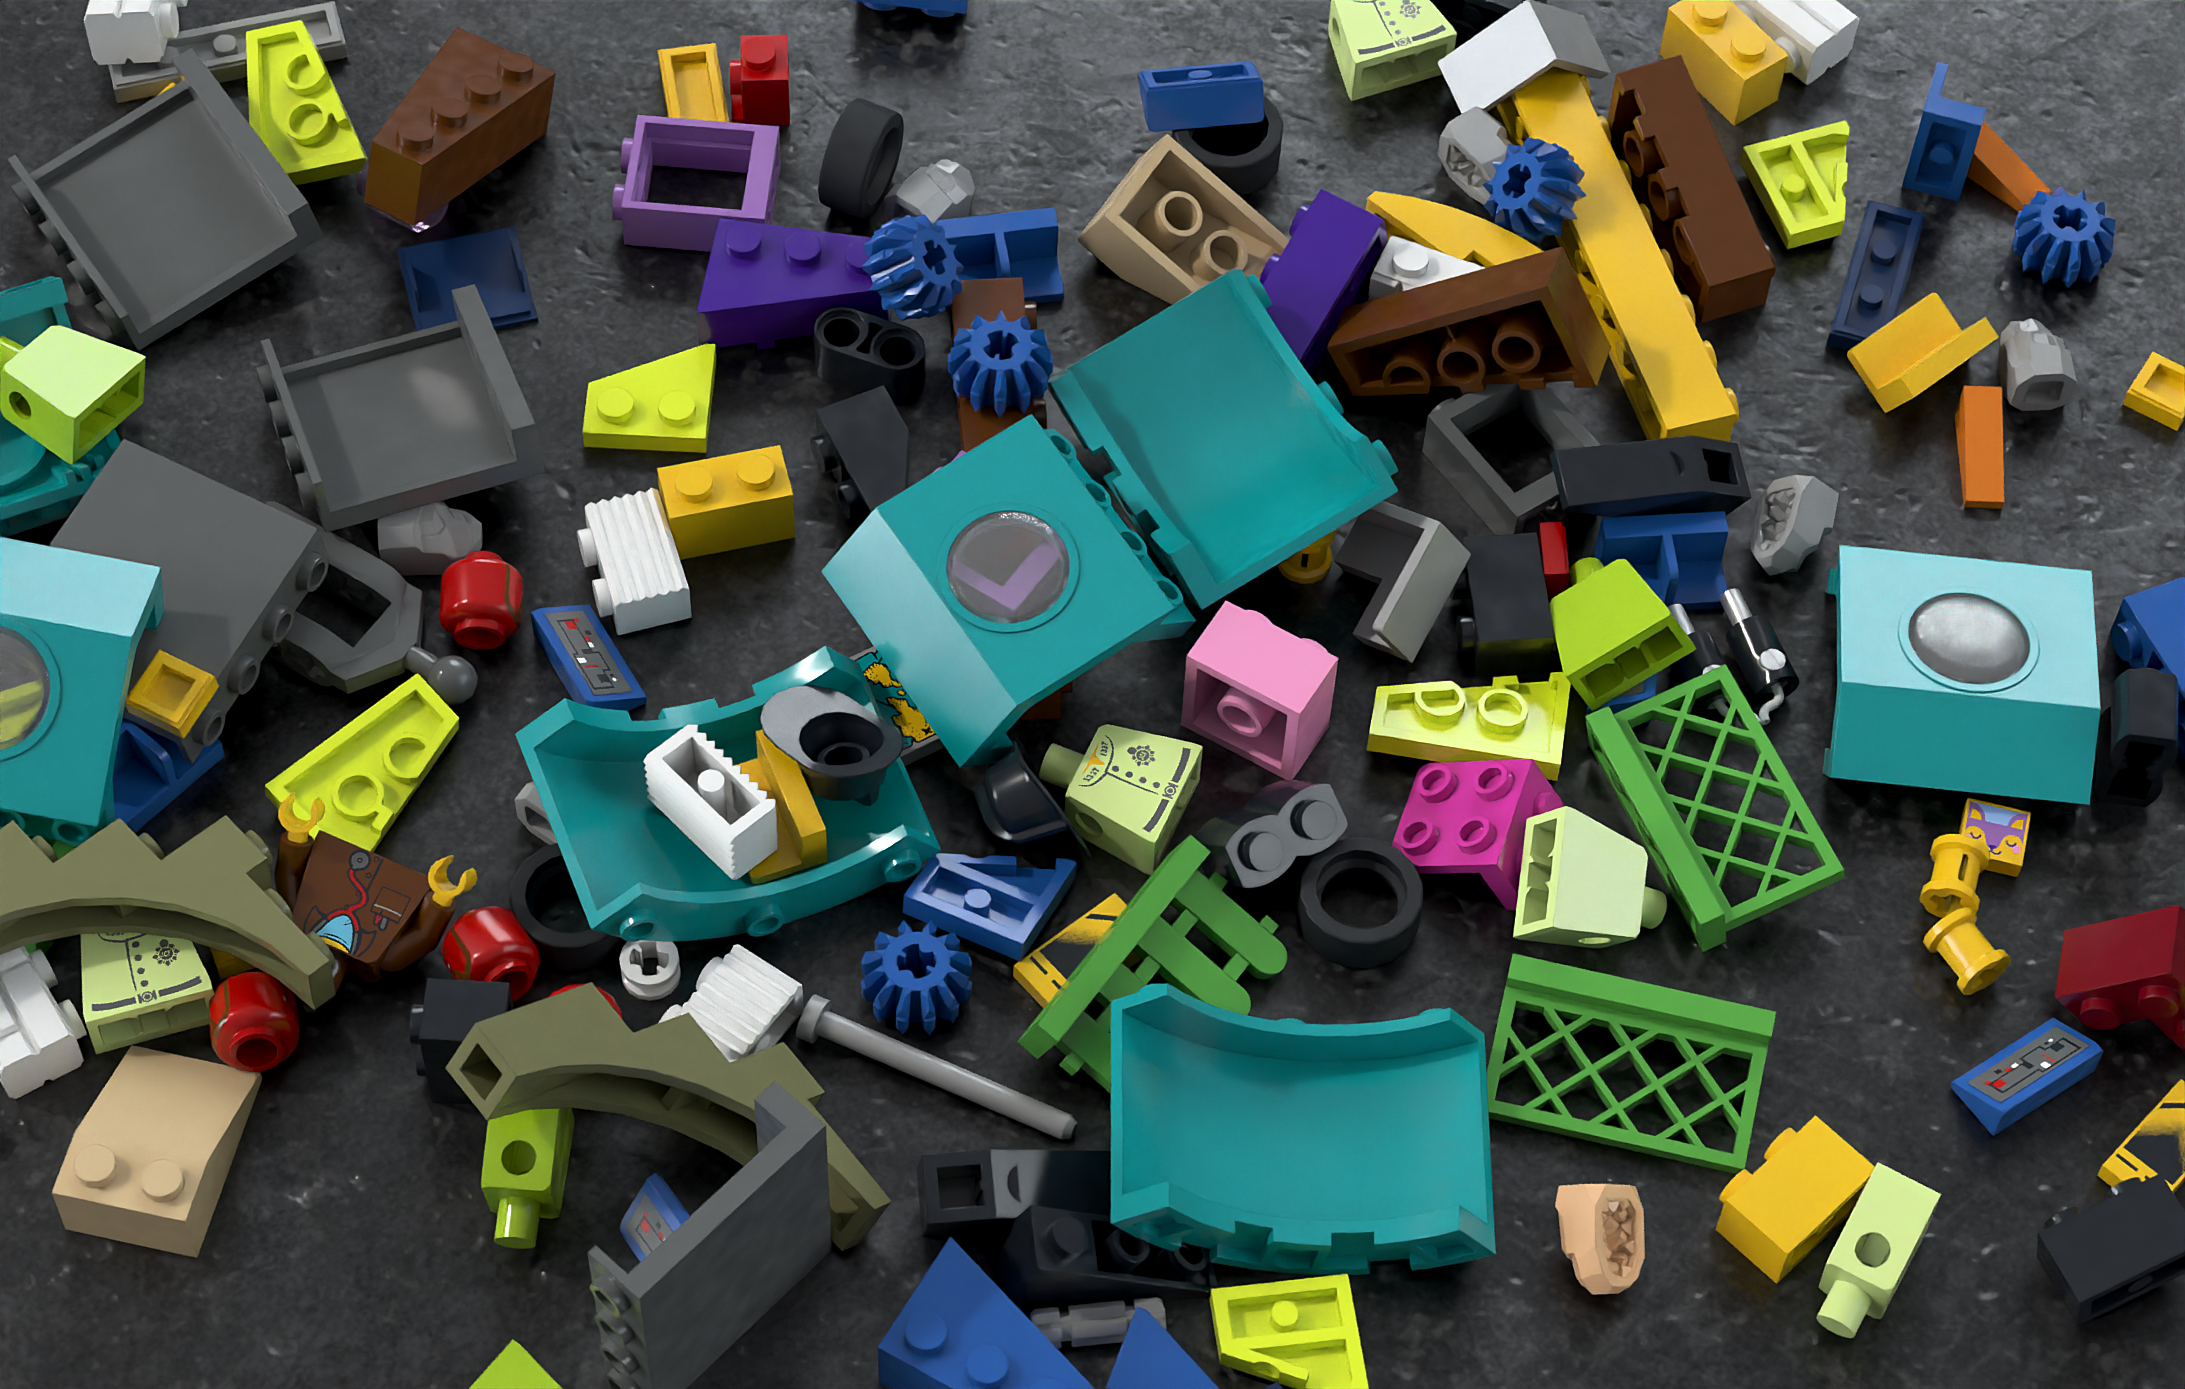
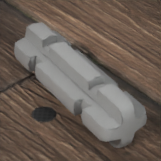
M1157 1297L1133 1299L1134 1306L1126 1307L1123 1300L1069 1305L1068 1312L1059 1313L1058 1307L1039 1308L1031 1311L1029 1318L1057 1349L1062 1348V1341H1071L1072 1347L1123 1342L1137 1306L1146 1309L1166 1330L1165 1308L1162 1300Z

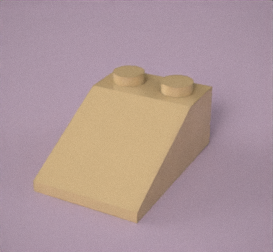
M1168 134L1162 137L1137 160L1077 238L1080 244L1121 279L1172 305L1231 269H1241L1245 277L1255 274L1260 280L1263 268L1269 258L1274 253L1281 255L1290 241Z
M131 1045L75 1131L52 1190V1195L65 1229L197 1258L262 1081L261 1073L247 1072L227 1065Z

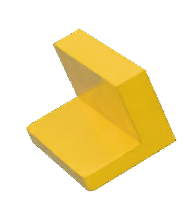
M1931 293L1847 352V357L1883 411L1887 413L1916 397L1999 338L1986 317L1961 330L1939 295Z
M763 729L756 731L758 758L735 765L741 766V774H749L750 782H758L759 790L767 791V799H776L778 849L748 871L751 882L756 885L827 862L826 828L799 765L795 760L776 748L764 735Z

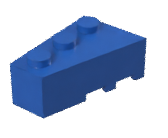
M951 1237L878 1346L879 1382L890 1389H1095Z

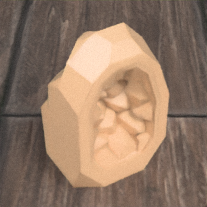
M1618 1184L1559 1186L1555 1207L1559 1213L1561 1245L1563 1252L1573 1263L1577 1280L1592 1295L1618 1294L1630 1287L1638 1278L1645 1258L1644 1209L1636 1186Z

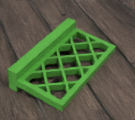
M1726 664L1616 714H1613L1610 707L1607 706L1585 716L1589 746L1702 952L1727 942V931L1844 879V869ZM1720 688L1730 704L1724 723L1690 714L1696 699ZM1682 706L1680 711L1673 710L1675 708ZM1736 718H1738L1743 729L1734 727ZM1651 719L1674 725L1665 750L1639 743L1631 728ZM1685 728L1718 737L1709 762L1676 753ZM1728 740L1756 749L1759 759L1753 775L1719 765ZM1650 761L1660 763L1657 772H1655ZM1670 766L1703 776L1694 801L1666 792L1663 784ZM1766 769L1773 780L1763 778ZM1713 779L1747 788L1738 814L1704 804ZM1757 791L1785 800L1789 809L1783 826L1748 817ZM1678 812L1688 814L1685 824ZM1699 818L1733 827L1723 853L1695 844L1692 835ZM1795 820L1803 832L1792 830ZM1742 831L1777 840L1768 866L1733 856ZM1787 843L1813 850L1822 867L1802 876L1778 869ZM1707 864L1718 867L1715 876H1713ZM1731 870L1762 879L1757 896L1731 907L1721 890L1727 871ZM1772 883L1780 885L1770 890Z
M1513 954L1487 1069L1489 1118L1738 1174L1745 1169L1766 1054L1772 1037L1776 1012ZM1515 1007L1542 1013L1555 1033L1526 1050L1511 1028ZM1560 1018L1574 1020V1022L1565 1026ZM1591 1024L1608 1028L1620 1045L1619 1049L1594 1064H1591L1573 1038L1574 1034ZM1625 1032L1640 1036L1631 1041ZM1656 1039L1673 1042L1686 1060V1063L1660 1079H1657L1638 1051ZM1562 1042L1582 1071L1552 1088L1533 1059ZM1508 1043L1516 1056L1503 1063ZM1692 1047L1706 1051L1697 1056ZM1721 1054L1749 1059L1747 1080L1725 1094L1704 1066V1064ZM1628 1057L1647 1086L1618 1103L1599 1073ZM1521 1066L1525 1068L1542 1093L1541 1096L1524 1106L1495 1100L1499 1079ZM1694 1072L1714 1101L1685 1118L1665 1088ZM1586 1081L1590 1082L1608 1108L1607 1111L1590 1121L1573 1118L1559 1099ZM1653 1095L1674 1123L1673 1126L1656 1136L1639 1133L1625 1113ZM1743 1096L1739 1116L1731 1103ZM1549 1104L1555 1113L1541 1111L1540 1109ZM1721 1110L1736 1132L1733 1152L1728 1153L1706 1148L1691 1127ZM1615 1119L1621 1128L1605 1124ZM1681 1134L1687 1143L1671 1139Z

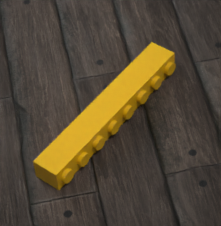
M1553 66L1496 106L1514 145L1522 146L1528 137L1541 139L1550 144L1556 143L1567 149L1569 154L1574 156V162L1585 172L1578 186L1581 187L1586 196L1576 201L1572 208L1577 219H1564L1562 221L1561 236H1556L1560 247H1563L1611 345L1609 356L1647 440L1692 435L1729 442L1733 425L1739 420V407L1736 396L1731 388H1724L1717 373V360L1714 349L1709 341H1702L1695 326V312L1692 302L1686 294L1681 295L1674 281L1671 257L1666 249H1659L1652 234L1653 225L1650 212L1645 204H1638L1632 191V180L1628 165L1623 159H1617L1611 146V133L1607 120L1602 115L1597 116L1593 108L1590 86L1586 76Z

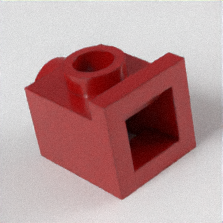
M788 35L741 36V60H729L732 123L790 126Z

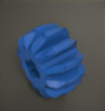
M1528 137L1522 146L1508 144L1506 160L1504 162H1492L1497 171L1494 179L1482 185L1491 194L1484 208L1495 218L1494 224L1529 242L1541 243L1546 235L1561 236L1562 221L1564 219H1577L1572 208L1576 201L1586 196L1581 187L1578 186L1585 172L1574 162V156L1570 155L1567 149L1556 143L1550 144L1541 139Z
M2061 185L2052 195L2038 191L2035 197L2030 200L2029 205H2024L2023 209L2019 211L2014 224L2016 230L2012 241L2013 254L2023 257V272L2040 271L2043 285L2051 278H2059L2067 289L2077 278L2090 283L2093 277L2098 274L2099 269H2104L2105 263H2109L2114 250L2112 244L2116 233V220L2105 216V202L2089 203L2086 201L2085 189L2076 196L2068 195Z
M925 214L917 217L907 215L901 219L897 217L883 224L881 229L874 232L872 239L863 245L869 259L862 265L863 270L871 276L873 281L869 290L877 291L880 294L883 310L894 309L901 321L911 318L921 319L925 316L930 318L944 311L946 306L952 304L954 296L963 290L958 275L964 270V267L955 260L953 251L957 245H949L945 239L943 225L932 226L931 221Z
M1002 310L996 316L995 321L988 322L976 314L974 321L971 323V329L958 328L957 335L954 338V347L951 348V354L948 355V372L951 373L953 388L956 391L957 398H970V403L975 413L988 405L993 406L999 418H1001L1008 406H1014L1025 413L1030 405V398L1043 399L1048 387L1050 374L1053 373V355H1050L1051 349L1047 348L1048 340L1045 337L1044 330H1030V323L1026 315L1014 322L1007 321Z
M903 919L898 927L897 938L879 931L878 937L875 939V951L865 952L861 961L862 974L865 975L864 979L861 980L862 997L865 999V1002L873 1003V1015L877 1018L878 1023L896 1017V1028L900 1031L901 1035L909 1029L912 1022H920L922 1028L930 1036L931 1032L935 1029V1017L954 1024L956 1017L959 1015V1004L968 1003V999H970L972 994V982L969 980V976L972 974L971 958L968 953L960 952V941L956 937L955 932L937 938V928L932 920L926 924L922 932H912V928Z

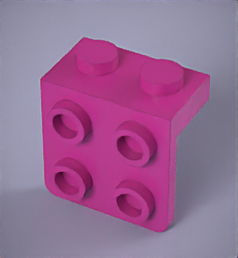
M1533 759L1428 763L1417 772L1391 846L1399 849L1415 865L1418 874L1480 873L1507 911H1514L1517 908L1527 818L1562 808L1564 804Z

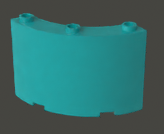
M1231 269L1052 376L1048 380L1047 387L1083 448H1089L1093 456L1102 453L1112 469L1111 473L1103 477L1109 489L1170 576L1176 575L1183 592L1201 610L1398 492L1396 485L1390 477L1397 473L1398 469L1384 444L1379 439L1371 443L1366 435L1361 434L1341 415L1344 413L1343 408L1326 381L1319 385L1315 384L1265 310L1272 305L1265 288L1255 274L1245 277L1241 269Z
M824 646L786 670L753 684L752 688L755 696L721 708L718 707L715 698L688 705L663 708L658 715L659 720L632 721L628 710L596 708L565 698L515 733L590 928L608 935L622 937L624 941L628 942L640 940L663 942L695 941L748 933L754 937L765 936L776 931L785 923L822 912L859 897L888 882L907 880L921 870L923 862L942 851L901 757L888 767L885 780L879 789L878 799L871 806H865L854 800L831 801L818 797L810 791L826 828L827 862L759 885L751 882L748 872L739 879L732 880L647 798L649 792L646 790L648 788L646 784L648 779L645 777L647 771L644 769L646 766L643 762L651 751L688 724L698 725V733H706L707 741H715V749H723L724 757L732 758L733 766L758 758L756 731L762 730L760 717L763 706L774 694L790 687L814 685L834 689L850 697L868 711L884 720L860 664Z
M1169 983L1146 985L1139 989L1137 993L1111 1001V1224L1134 1237L1173 1252L1181 1247V1242L1208 1248L1210 1262L1253 1270L1293 1274L1363 1275L1370 1274V1261L1410 1258L1412 1270H1420L1495 1255L1485 1034L1451 1008L1429 1009L1422 1012L1419 1016L1361 1024H1307L1302 1020L1292 1018L1276 1021L1228 1011L1202 1002L1183 993Z

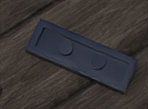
M1868 200L1830 329L1827 346L1849 351L1897 317L1925 214Z

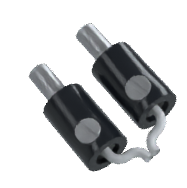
M1729 589L1719 598L1733 625L1726 634V642L1756 701L1764 704L1760 708L1759 717L1757 714L1755 716L1760 725H1766L1770 722L1769 712L1778 708L1783 699L1797 689L1799 678L1769 619L1761 615L1752 616L1739 589ZM1681 604L1669 606L1668 609L1696 647V650L1673 663L1681 682L1685 683L1725 665L1726 663L1712 635L1706 631L1695 632ZM1721 688L1696 699L1694 703L1698 716L1709 720L1722 716L1726 717L1730 707Z

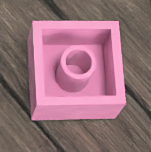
M1225 601L1187 654L1181 725L1285 780H1293L1329 728L1338 658L1328 653L1316 641L1306 638L1300 639L1273 625L1261 613L1254 610H1244Z

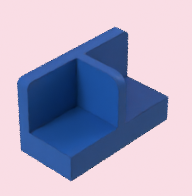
M1937 62L1902 187L1959 202L1986 108L1940 97L1949 65Z
M1055 207L936 220V226L943 225L945 239L949 245H957L953 251L955 260L964 267V270L958 275L959 280L1022 277L1025 301H1036V304L1061 301L1064 298V286L1057 257L1058 222ZM948 305L945 309L950 313V305Z
M1725 511L1602 518L1594 557L1599 559L1604 567L1617 559H1626L1656 595L1664 596V604L1667 607L1673 604H1681L1684 610L1723 608L1719 598L1727 591V585L1722 565V556L1729 533Z
M123 717L113 767L116 820L120 818L136 833L225 756L221 741L217 739L211 746H204L194 763L191 764L183 759L176 742Z

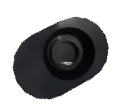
M814 685L796 686L778 692L764 704L760 717L764 735L776 748L798 763L809 790L818 797L831 801L854 800L865 806H871L876 803L879 789L885 780L888 767L900 757L904 745L900 731L893 725L877 717L850 697L826 687Z
M1012 735L1015 748L986 771L983 775L984 781L975 789L974 797L986 826L995 837L1008 843L1026 845L1068 834L1088 858L1092 857L1076 829L1047 791L1043 780L1039 779V772L1017 735Z

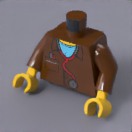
M296 793L290 794L281 803L278 810L280 823L287 832H284L280 837L273 877L275 891L290 908L293 915L292 922L305 935L310 931L318 934L331 950L335 958V964L331 966L335 992L337 993L346 973L370 983H377L386 972H400L434 951L457 908L454 897L471 890L476 884L477 873L475 869L466 870L460 878L459 885L455 886L447 878V868L453 861L454 855L436 861L430 867L428 876L321 830H319L314 840L309 835V831L324 816L325 805L320 798L314 800L311 808V819L308 821L301 820L296 817L292 810ZM335 995L326 1002H332Z

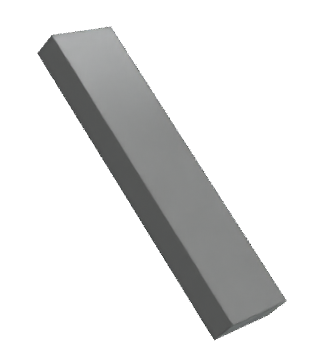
M335 1L180 31L177 38H168L164 55L161 57L160 62L133 63L130 58H126L125 64H108L117 103L155 96L161 93L170 83L178 84L181 82L182 79L172 59L191 47L218 83L246 78V31L299 20L303 21L310 32L323 62L348 57L347 48Z

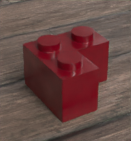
M2180 905L2064 930L2055 998L2090 1030H2110L2118 1027L2120 1024L2149 1019L2185 1051V910Z

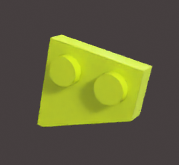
M1846 120L1743 147L1740 164L1787 249L1836 237L1842 233L1845 222L1846 198L1844 197V189L1847 182L1848 166L1846 162V144L1849 137V125Z
M704 344L588 383L582 430L584 447L706 453L717 359L716 344Z
M1348 1274L1211 1289L1210 1306L1221 1365L1273 1382L1278 1381L1279 1384L1295 1389H1369Z

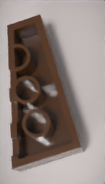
M457 26L373 138L364 202L416 226L547 132L556 73L534 63L530 57L524 54L506 50Z
M1674 56L1616 73L1607 118L1611 133V146L1617 159H1623L1627 163L1635 198L1638 204H1645L1648 208L1653 225L1652 234L1659 249H1666L1673 264L1674 277L1682 292L1690 298L1700 323H1704L1764 305L1771 279L1776 273L1774 256L1760 236L1682 56Z
M1558 247L1345 307L1327 348L1352 396L1424 394L1429 393L1431 387L1456 386L1460 387L1461 392L1484 391L1488 384L1519 383L1520 390L1545 389L1548 382L1573 381L1575 388L1597 387L1611 345L1563 247Z

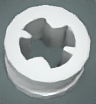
M640 940L627 942L624 945L619 960L622 982L627 991L638 999L648 1001L662 999L671 994L678 986L681 976L678 949L672 941ZM658 958L657 974L651 976L642 975L643 959Z

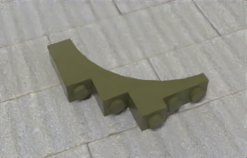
M226 815L166 857L151 836L147 833L137 836L120 818L60 859H58L51 846L41 836L37 835L30 839L14 821L0 829V955L28 944L78 934L135 932L186 939L235 955L277 978L314 1010L336 995L331 966L335 964V958L327 944L318 934L310 931L305 935L292 922L293 915L290 908L273 889L269 865L273 863V857L267 845L254 831L248 830L246 833H243Z
M592 982L475 1023L446 1066V1070L486 1120L526 1110L579 1108L624 1114L676 1130L723 1152L743 1166L758 1154L754 1099L775 1081L826 1125L831 1238L840 1250L844 1251L860 1244L892 1202L814 1108L825 1091L784 1042L730 1063L689 1012L633 1033Z

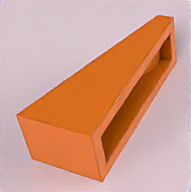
M1983 120L1967 177L2018 212L2023 209L2024 205H2029L2030 200L2035 197L2038 191L2050 195L2051 190Z
M1964 386L1954 415L1964 508L2002 509L2004 505L2002 387Z

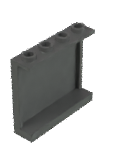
M192 47L172 59L182 79L181 82L29 174L16 155L8 158L9 163L20 180L13 184L11 188L28 215L31 217L39 211L42 213L46 221L38 225L54 252L57 256L66 251L70 253L74 261L66 266L80 289L86 296L97 291L103 301L96 304L95 308L115 337L125 331L138 351L324 236L306 199Z
M475 284L451 290L457 321L280 368L270 338L261 340L266 365L256 367L260 388L265 403L269 405L277 436L279 439L281 438L290 472L292 475L296 474L294 475L304 511L317 510L325 533L545 472L535 421Z
M123 439L49 545L161 567L164 614L157 630L144 628L135 652L127 696L159 650L214 675L219 688L184 739L129 713L126 706L123 717L176 742L183 759L191 764L194 763L204 746L209 747L218 739L225 724L226 713L239 694L243 695L252 688L259 675L261 661L274 642L279 643L287 636L294 621L295 610L308 591L313 592L321 585L326 576L330 560L318 528L126 439ZM0 626V671L19 681L25 672L28 671L50 682L45 662L35 646L21 634Z
M775 1081L754 1099L758 1154L632 1271L627 1274L596 1245L588 1252L592 1278L590 1290L595 1297L597 1310L594 1318L600 1329L602 1344L599 1346V1349L604 1357L606 1368L604 1380L610 1389H686L832 1251L826 1125Z

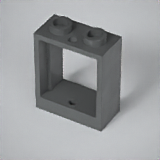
M1519 383L1488 384L1484 391L1470 392L1457 400L1450 398L1441 402L1428 415L1422 452L1495 535L1537 533V537H1539L1540 523H1564L1579 514V512L1563 510L1554 471L1514 493L1466 438L1471 433L1518 408L1554 450L1599 446L1600 443L1547 385L1545 389L1520 390Z

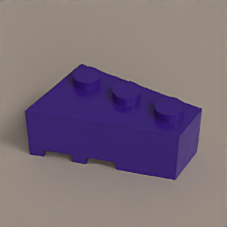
M1320 189L1311 206L1305 203L1297 211L1289 230L1290 241L1281 255L1274 253L1269 258L1259 280L1272 303L1265 310L1310 377L1329 353L1327 346L1344 308L1366 301V297L1359 294V292L1373 274L1388 243L1383 218L1323 189Z
M719 218L696 313L699 346L716 344V355H719L718 347L756 343L757 350L776 347L775 340L811 335L814 343L816 320L823 312L837 307L852 308L891 321L894 309L883 310L881 296L877 291L869 290L873 281L871 276L862 268V265L869 259L863 245L872 238Z

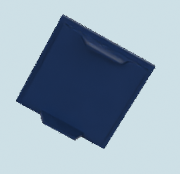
M515 226L397 248L416 331L457 321L451 290L475 284L495 330L538 321Z

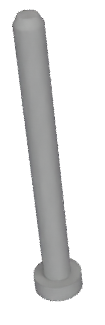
M814 994L803 1010L796 1030L797 1038L813 1044L821 1036L1058 1139H1071L1075 1133L1078 1122L1071 1114L830 1012L831 1001Z

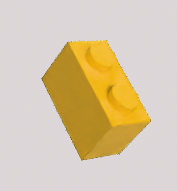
M1681 0L1668 8L1659 54L1664 59L1681 55L1696 90L1733 126L1778 100L1788 54L1731 0Z
M780 445L657 468L659 494L680 560L795 538L794 498Z
M1816 1115L1798 1132H1795L1791 1127L1784 1130L1765 1152L1764 1158L1767 1161L1753 1174L1746 1169L1739 1172L1727 1184L1719 1197V1200L1724 1205L1715 1230L1776 1284L1852 1213L1875 1168L1874 1165Z

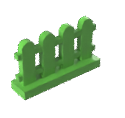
M1190 835L1165 857L1017 1042L1036 1059L1055 1045L1066 1055L1059 1064L1072 1076L1081 1068L1111 1094V1034L1109 1033L1111 1030V1001L1137 993L1139 989L1147 985L1157 972L1173 987L1187 995L1228 1011L1248 1015L1251 1007L1250 997L1236 980L1244 970L1258 979H1270L1285 967L1287 951L1284 945L1272 935L1279 925L1267 915L1258 923L1222 891L1228 883L1225 878L1216 871L1209 878H1206L1197 870L1210 851ZM1168 904L1180 913L1171 925L1160 916ZM1193 925L1231 957L1222 969L1185 938V935ZM1131 951L1142 959V962L1134 972L1122 963ZM1093 998L1105 1007L1095 1020L1084 1012V1009Z

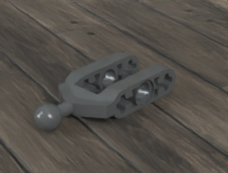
M268 501L265 503L318 528L330 558L326 576L320 587L369 615L378 618L359 642L352 647L327 628L295 611L294 621L289 633L281 642L273 643L266 654L267 656L314 683L325 687L333 685L347 694L403 674L406 670H409L414 674L418 673L425 679L427 684L447 705L463 704L473 696L478 676L474 667L465 658L456 655L438 658L420 648L425 606L421 590L407 583L393 567L332 532L325 533L323 527L277 502Z

